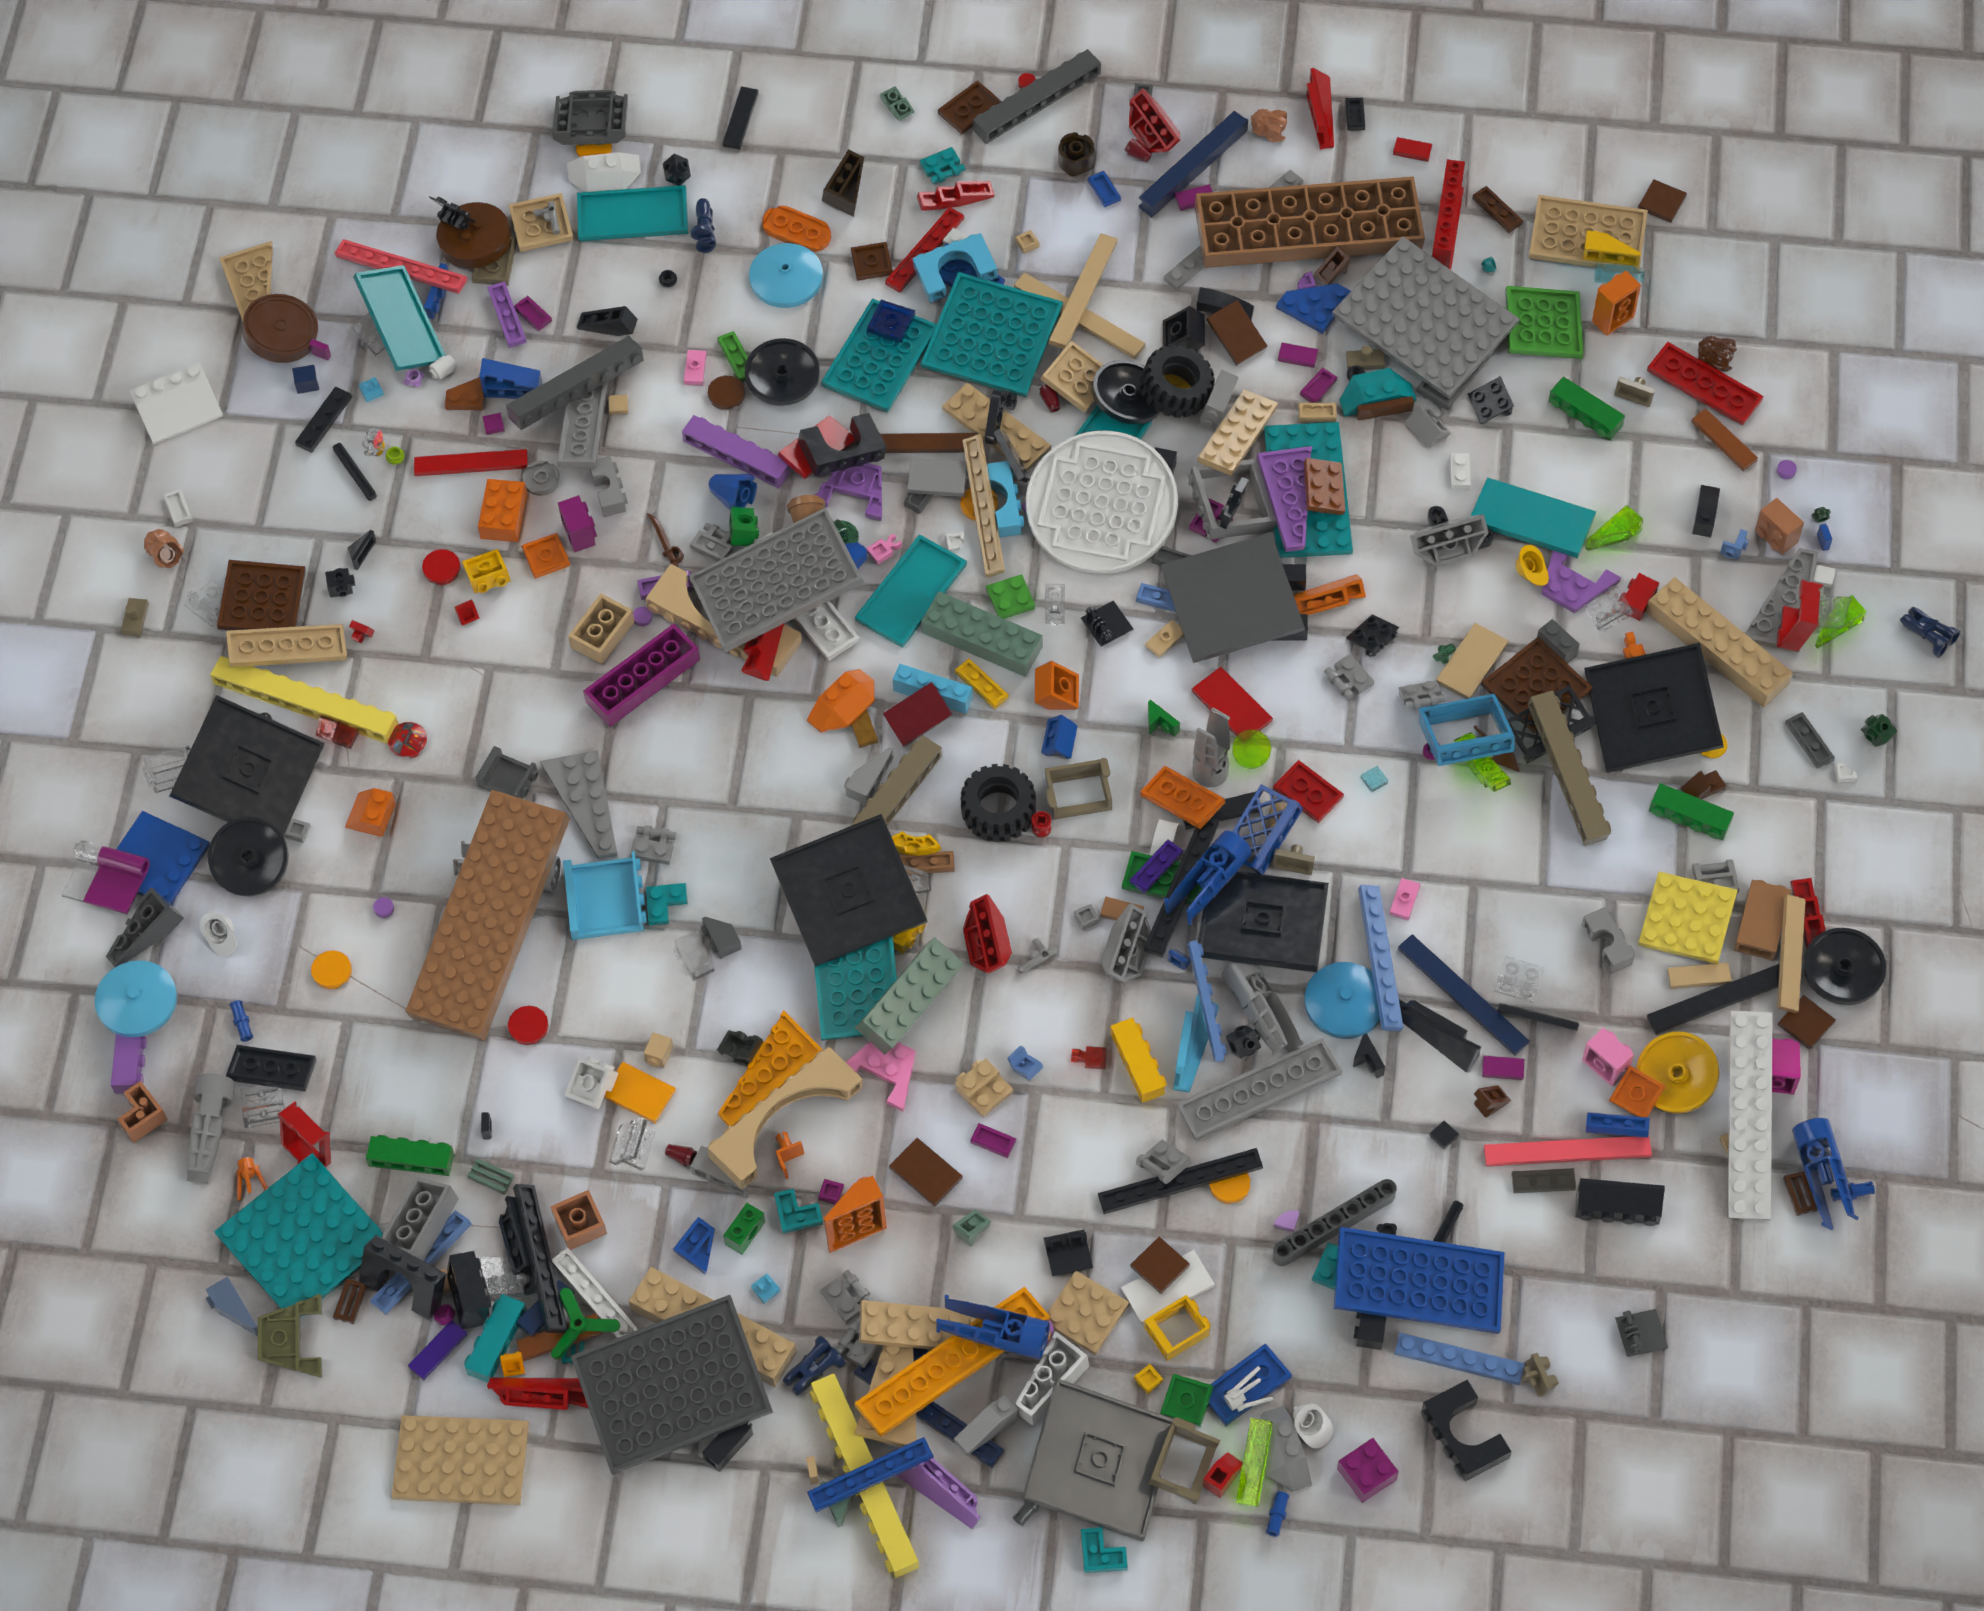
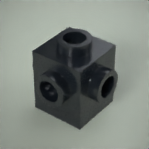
M673 154L662 163L665 180L680 186L691 177L688 159Z
M337 568L333 571L325 572L330 598L345 597L353 594L352 586H356L354 575H350L348 568Z
M1247 1025L1239 1026L1234 1032L1226 1035L1232 1053L1240 1059L1253 1055L1256 1050L1261 1048L1259 1033L1256 1029H1252Z

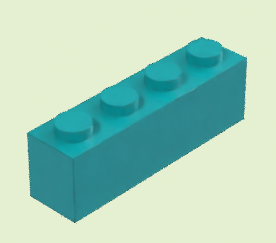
M504 1294L501 1295L499 1300L496 1299L494 1302L493 1312L490 1318L485 1320L481 1336L476 1338L473 1345L474 1350L471 1355L469 1354L464 1362L467 1375L486 1383L489 1382L490 1378L494 1377L501 1363L500 1356L507 1352L519 1328L516 1325V1321L527 1311L524 1302Z

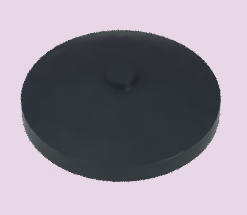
M787 338L773 339L760 344L751 352L745 364V379L749 390L761 401L778 406L795 404L807 398L816 388L820 376L819 362L814 352L807 345Z
M1116 360L1106 363L1099 368L1092 381V395L1096 404L1105 414L1127 424H1144L1152 421L1160 414V412L1154 410L1155 407H1150L1146 402L1147 398L1144 399L1141 393L1142 390L1139 383L1144 365L1128 360Z
M241 817L223 825L214 835L208 850L209 869L216 882L225 890L239 896H257L271 890L282 879L288 866L289 853L283 835L271 823L256 817Z
M1833 928L1822 932L1812 940L1804 956V974L1809 985L1819 996L1835 1004L1856 1005L1869 1000L1879 991L1886 976V960L1881 948L1871 937L1851 928Z

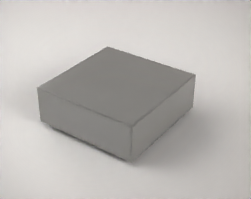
M291 818L284 836L287 839L304 843L311 825L310 823Z
M1092 904L1073 911V915L1082 931L1100 923V919Z

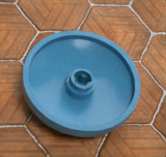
M1351 962L1332 963L1318 970L1309 980L1304 998L1306 1013L1314 1026L1323 1033L1336 1038L1351 1039L1369 1033L1379 1024L1380 1017L1372 971L1368 968Z

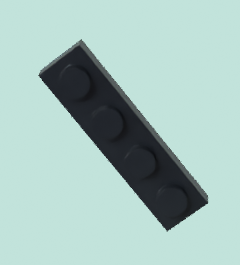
M335 386L296 439V446L312 453L352 399L351 393Z

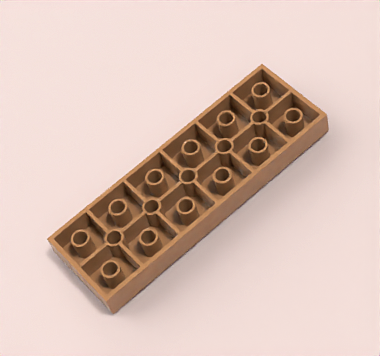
M1414 176L1198 193L1195 198L1194 206L1204 268L1327 258L1337 246L1348 256L1387 253L1402 236L1423 250L1425 241Z
M491 790L405 1010L411 1018L482 1041L486 1040L570 821L566 812Z

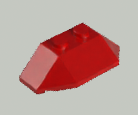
M1142 88L1130 99L1129 128L1138 141L1151 153L1168 152L1181 140L1180 131L1164 109L1145 89Z
M985 894L970 902V910L966 916L963 933L970 964L989 974L1006 965L1012 950L1004 917L991 897Z

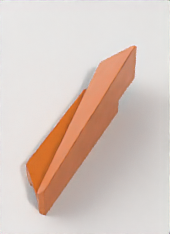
M1357 574L1293 594L1299 613L1307 615L1349 604L1348 599L1366 597L1362 578Z

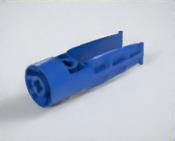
M1232 831L1222 832L1185 875L1169 899H1164L1166 913H1170L1197 884H1200L1203 890L1186 910L1188 924L1191 925L1192 919L1204 909L1251 856V849L1247 842Z
M1814 1118L1797 1124L1792 1129L1810 1190L1823 1220L1821 1225L1829 1230H1833L1822 1185L1832 1184L1834 1179L1847 1216L1858 1220L1859 1217L1854 1213L1848 1180L1829 1119Z
M945 1295L946 1309L976 1319H982L983 1326L980 1328L954 1321L936 1319L937 1333H940L942 1330L954 1336L1038 1360L1042 1358L1049 1335L1050 1321L988 1305L949 1299V1295Z

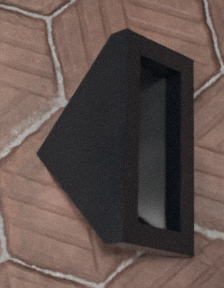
M369 530L347 547L355 570L360 568L376 543V537L372 530Z

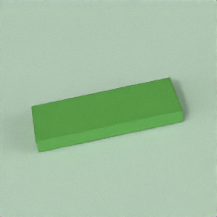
M732 331L717 337V341L736 377L741 382L746 381L745 364L748 356L735 332Z

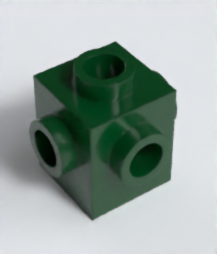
M1884 714L1871 715L1864 721L1865 725L1861 728L1865 738L1875 747L1886 744L1898 732L1891 724L1890 719L1884 716Z

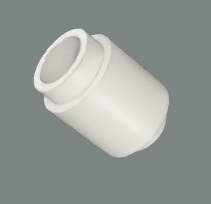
M450 355L442 356L429 365L430 370L428 372L434 380L441 381L454 371L457 364Z

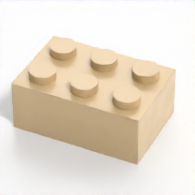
M600 593L568 635L570 647L603 665L634 624L633 610Z

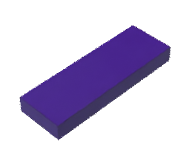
M1167 839L1130 879V884L1146 894L1183 854V850Z
M452 1320L408 1364V1368L424 1381L468 1335L467 1332Z

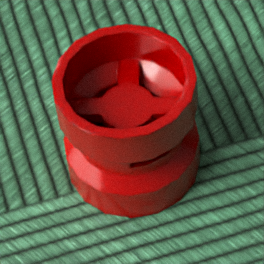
M1038 811L1032 816V832L1040 838L1048 836L1052 830L1051 816L1045 811Z

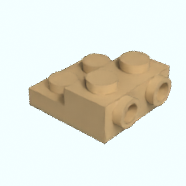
M986 1058L983 1061H975L971 1066L972 1070L967 1074L965 1072L961 1073L956 1078L955 1083L956 1091L982 1117L986 1116L1013 1093V1088L999 1075V1071Z

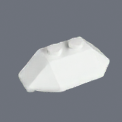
M618 152L589 155L567 163L569 182L583 192L627 189L641 175L639 155Z

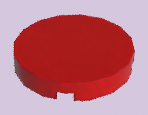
M446 549L432 551L425 557L422 563L424 577L429 582H434L438 585H445L454 581L461 569L457 555Z
M530 1005L516 1009L508 1021L509 1034L516 1042L524 1045L539 1042L540 1039L546 1036L549 1028L548 1018L544 1011Z

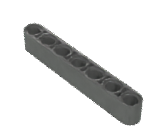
M1390 1179L1378 1182L1277 1242L1273 1249V1261L1279 1266H1286L1337 1236L1340 1227L1350 1228L1389 1205L1396 1196L1397 1186L1395 1182ZM1388 1189L1392 1193L1385 1194L1382 1192V1190ZM1365 1200H1373L1374 1204H1367ZM1355 1210L1357 1214L1351 1215L1347 1211ZM1337 1220L1340 1224L1333 1225L1330 1221ZM1315 1230H1319L1322 1232V1234L1315 1235L1312 1232ZM1296 1241H1303L1305 1244L1302 1245V1246H1299V1245L1295 1244V1242H1296ZM1285 1251L1287 1255L1280 1256L1278 1252Z

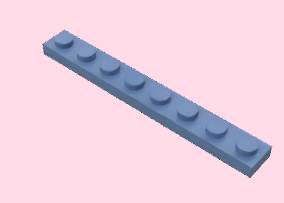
M1360 885L1358 892L1381 1029L1401 1031L1404 1027L1380 887Z

